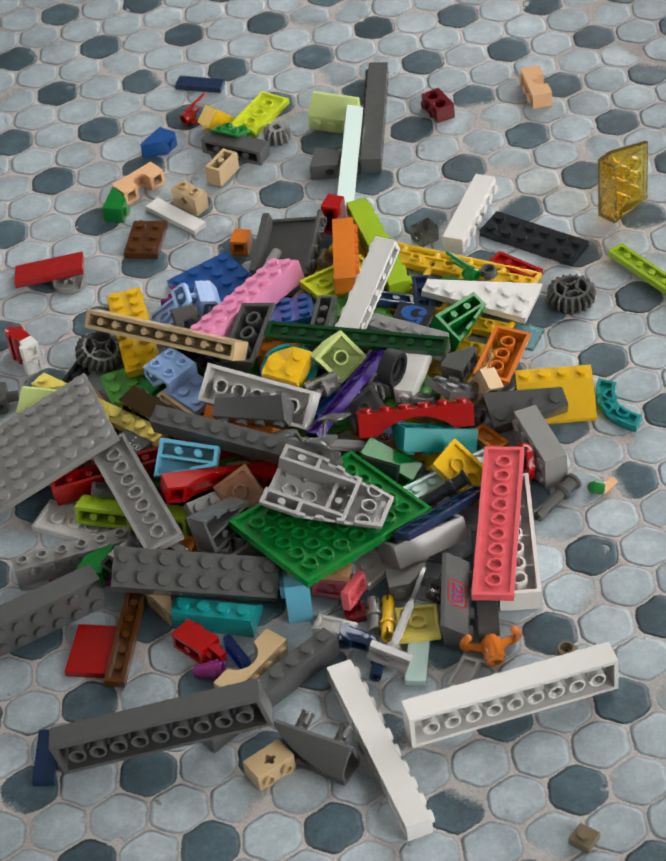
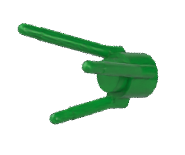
M446 251V254L452 258L450 262L463 269L462 277L464 279L443 277V280L478 281L480 270Z

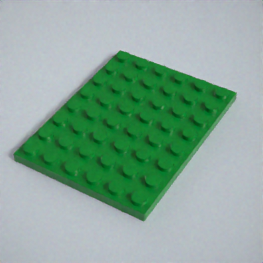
M349 451L342 455V467L345 468V472L352 476L357 475L362 478L364 483L368 485L373 484L394 496L382 529L361 528L297 518L259 505V503L228 520L232 530L301 584L309 588L394 537V531L431 511L432 507L362 459L359 455Z

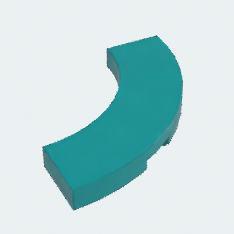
M598 378L596 401L601 412L615 425L632 432H637L642 421V415L634 413L618 403L615 394L617 382Z

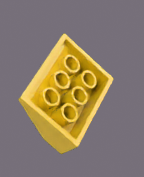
M591 365L515 370L516 390L563 388L568 401V412L545 419L547 424L597 420Z

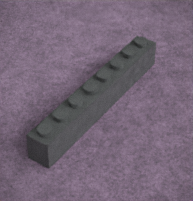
M323 627L258 677L272 704V708L340 655L338 637ZM238 734L201 743L213 753H216Z

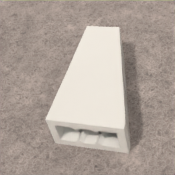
M406 353L407 368L401 382L394 387L395 403L412 405V398L417 392H420L432 362V356Z

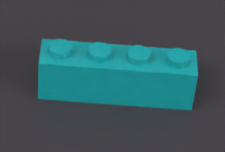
M398 422L391 426L396 449L403 451L405 455H415V452H421L422 455H433V452L441 454L453 439L458 440L470 453H476L478 429L470 426L455 428L451 424Z
M178 596L173 604L171 616L174 629H177L189 618L195 623H200L210 633L254 638L264 605L231 600Z

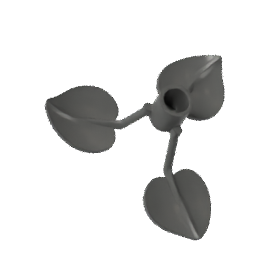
M330 413L320 417L319 422H323L322 436L309 438L305 441L297 433V429H283L272 434L285 438L296 437L305 444L329 449L331 444L338 438V435H326L327 424L346 417L350 418L351 413Z

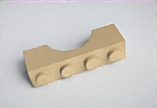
M266 629L254 641L256 660L250 666L243 669H226L214 681V688L260 677L287 656L289 652L286 638Z

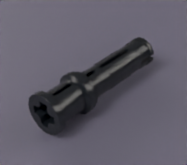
M462 469L458 475L451 479H446L444 485L421 498V500L431 507L450 494L456 495L458 490L466 485L470 486L472 483Z

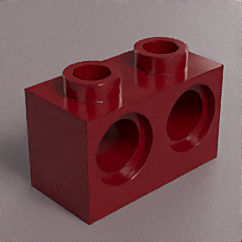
M439 87L421 94L422 101L420 104L422 109L437 123L455 117L454 103Z

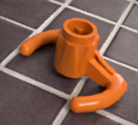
M512 626L510 631L513 635L501 639L496 634H488L484 636L480 643H469L472 640V636L467 634L461 639L459 645L463 652L474 651L483 654L488 666H497L504 663V658L506 657L504 649L508 645L517 643L521 639L522 632L517 626Z

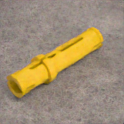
M388 594V600L386 595L381 600V639L387 643L388 637L389 641H391L396 628V620L394 619L395 598Z

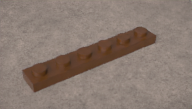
M125 594L103 681L105 687H126L147 600L146 594Z

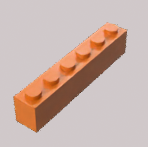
M353 217L332 219L335 294L349 293L354 287L357 274L360 273L358 226L354 224Z

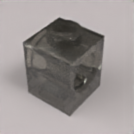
M428 217L411 226V239L419 246L425 247L439 240L438 225Z

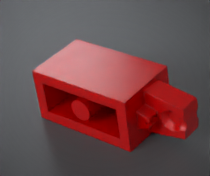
M188 618L171 633L174 648L199 664L216 659L224 662L227 660L226 651L219 644V637L215 633H210L204 629L200 623H195Z

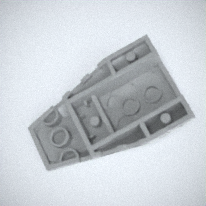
M286 444L280 455L277 471L269 488L265 487L259 500V505L297 518L361 528L382 529L394 496L373 484L368 485L364 483L361 477L350 475L345 472V468L340 465L335 466L331 464L330 460L324 456Z

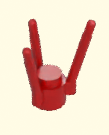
M206 92L180 114V120L185 126L189 124L193 126L198 123V119H195L197 117L195 112L200 109V106L193 110L191 109L206 95Z

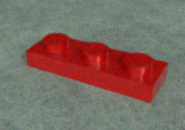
M498 251L489 260L497 264L541 272L543 276L542 268L502 251ZM506 267L510 271L509 273L532 278L537 275V273H534L531 276L515 268Z

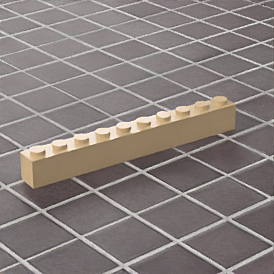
M87 309L85 328L231 361H246L247 341L105 310Z

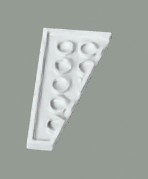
M427 279L421 290V296L454 304L474 292L486 304L483 313L526 324L541 293L543 284Z

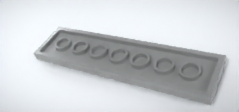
M122 433L118 435L120 439L118 442L92 458L143 548L165 550L185 539L125 434Z

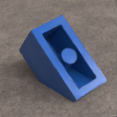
M162 127L156 129L140 144L142 157H155L171 152L177 146L176 133Z

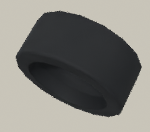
M389 348L384 352L377 368V379L380 383L396 387L401 382L407 368L406 353L393 348Z

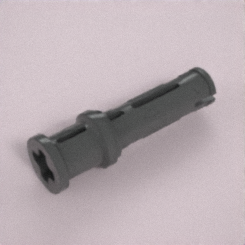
M569 473L562 483L555 486V491L533 511V517L541 522L562 500L570 498L571 493L581 487L580 479L576 475Z

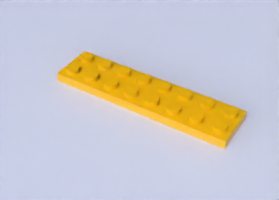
M141 287L130 288L123 292H114L106 296L110 312L150 320ZM116 335L117 340H120L118 344H120L119 348L127 379L143 375V366L159 355L157 344Z

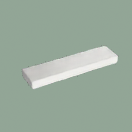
M159 198L146 205V211L193 235H196L206 227L205 221Z

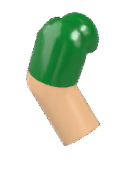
M609 476L605 481L595 480L588 483L587 489L589 492L604 495L616 485L617 480L613 476Z

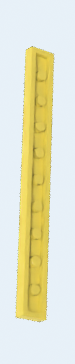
M46 373L38 376L31 383L32 387L55 390L67 384ZM99 398L114 428L122 432L124 429H127L151 441L154 447L159 445L160 438L168 437L167 435L155 433L149 421Z

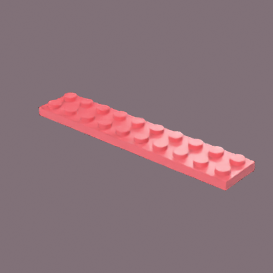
M484 447L471 593L472 600L514 601L524 447Z

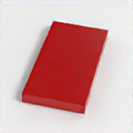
M83 251L15 266V287L21 288L84 274Z

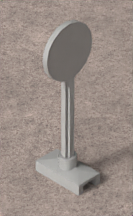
M423 566L411 598L404 607L391 641L385 645L372 640L366 659L406 674L412 655L399 650V642L413 611L414 602L427 567Z

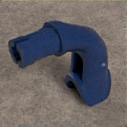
M345 622L341 623L339 635H337L339 648L342 649L354 648L368 653L371 641L379 642L369 632L357 629L352 624ZM370 660L369 679L379 682L386 666Z

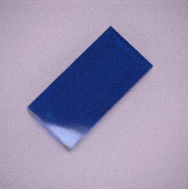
M229 633L224 636L225 651L238 668L243 669L250 666L251 660Z

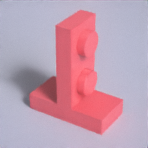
M357 570L352 578L349 579V582L321 580L311 586L312 594L341 599L343 610L351 611L367 589L365 571Z

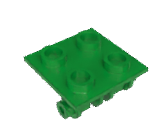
M224 122L223 125H215V127L209 129V131L235 137L248 136L249 133L253 132V130L247 129L246 126L236 127L233 126V123Z

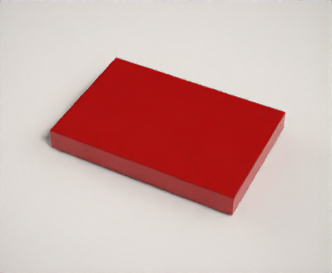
M78 624L64 671L65 676L104 678L117 626Z

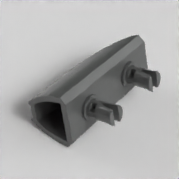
M302 709L295 725L280 720L274 721V726L288 749L307 767L344 786L350 781L361 760L355 747L346 744L351 732H353V728L350 725L345 727L344 723H340L335 738L331 739L307 730L315 715L311 711L307 714L305 709Z

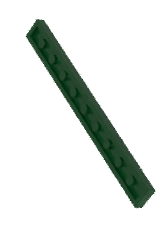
M269 321L264 335L268 341L320 345L324 340L341 330L359 349L386 351L389 348H393L408 354L446 357L450 344V338L446 336Z

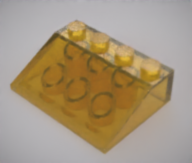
M648 141L608 151L598 159V216L615 224L647 198Z

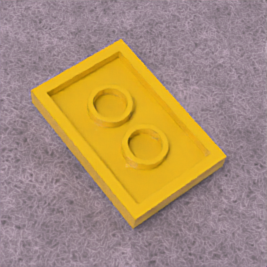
M456 439L449 443L430 466L445 481L448 478L455 477L463 469L472 485L481 486L483 464ZM466 485L457 492L460 493L465 489L469 488L470 486ZM480 499L471 505L474 507L475 505H477Z

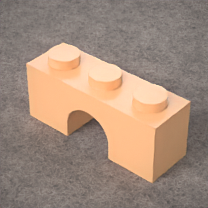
M540 65L521 68V75L518 78L520 85H523V93L527 94V102L531 103L533 109L552 106V91L548 83L544 84V74Z
M149 162L112 184V187H115L126 198L128 206L139 199V188L146 187L153 191L165 183L163 169Z

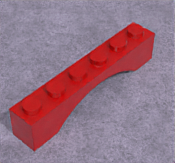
M466 397L456 398V401L448 402L447 399L437 400L435 404H429L426 401L418 402L417 406L399 404L398 408H391V406H380L379 410L361 408L360 412H355L356 434L359 438L377 437L387 428L401 420L425 416L438 418L448 422L455 428L475 426L473 402L467 400Z
M266 461L247 463L246 465L264 490L265 487L269 488L278 465ZM243 464L162 473L160 491L166 504L186 502L192 496L212 489Z

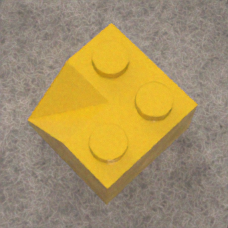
M297 347L276 351L268 357L261 372L262 377L302 388L312 366L311 352Z

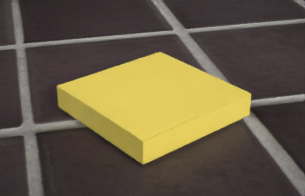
M437 603L414 606L400 644L440 640L441 630ZM404 607L395 608L397 624Z

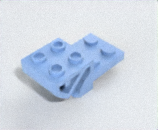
M195 281L194 292L190 293L188 285L181 283L171 291L172 298L150 314L149 319L150 321L174 326L170 309L191 303L194 307L197 306L199 317H197V320L199 322L202 316L208 314L213 310L214 306L221 303L217 288L210 281ZM186 319V321L192 326V320Z
M173 347L167 348L143 366L144 374L153 387L165 383L167 387L162 391L194 414L200 415L203 413L206 404L213 405L198 400L204 377L198 374L196 363Z

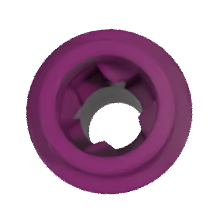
M216 659L200 665H194L193 675L195 678L216 680L226 670L224 661Z

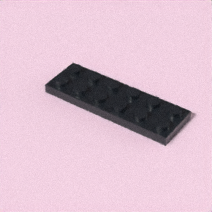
M496 211L479 230V236L569 266H573L589 247L588 240Z

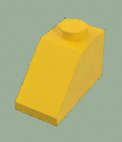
M205 104L197 122L203 125L202 128L208 131L210 128L215 127V125H223L224 122L231 123L235 118Z

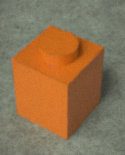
M251 229L233 230L229 241L231 255L249 256L253 244Z

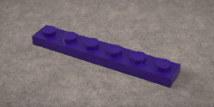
M373 350L369 353L305 433L309 438L322 436L323 422H319L320 417L330 413H342L350 406V402L361 392L364 384L371 380L372 374L378 368L379 361L384 354L383 350ZM330 422L327 424L326 435L328 433V429L332 426V424L336 422Z

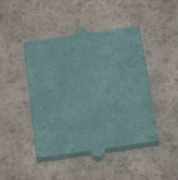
M516 322L513 328L531 333L525 348L528 351L535 349L545 331L544 328Z

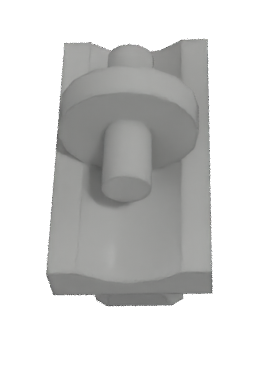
M336 371L325 373L320 377L303 383L305 389L321 393V397H329L331 393L341 390Z

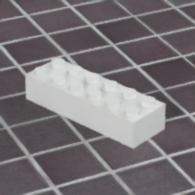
M208 363L198 400L214 404L216 394L237 393L243 397L245 393L261 396V392H269L270 395H276L277 391H282L295 405L291 426L308 430L314 422L321 393Z

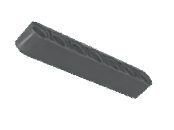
M471 531L473 566L477 531ZM476 600L479 642L488 634L500 636L498 602Z

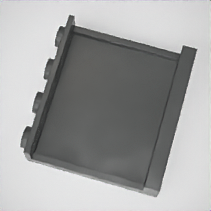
M318 209L317 215L313 217L272 219L269 213H262L249 268L251 275L253 276L259 268L263 267L273 248H277L282 252L279 260H299L304 277L314 274L318 266L316 261L321 251V242L324 239V228L327 225V218L323 215L321 209Z

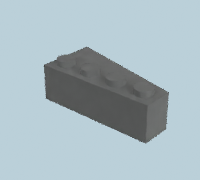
M562 387L482 393V402L491 427L498 434L514 429L512 424L514 411L536 405L544 419L568 412V401Z

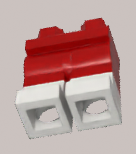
M12 325L6 328L4 332L11 357L14 361L17 360L19 364L24 365L25 373L30 377L45 369L38 341L28 334L21 325L18 327Z

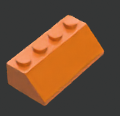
M495 325L473 371L472 377L478 369L485 367L494 346L500 340V348L495 350L494 360L489 363V368L495 367L504 387L509 385L531 337V333Z

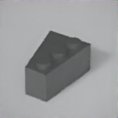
M230 496L186 517L198 549L217 553L237 534L229 527L228 520L251 508L249 502Z

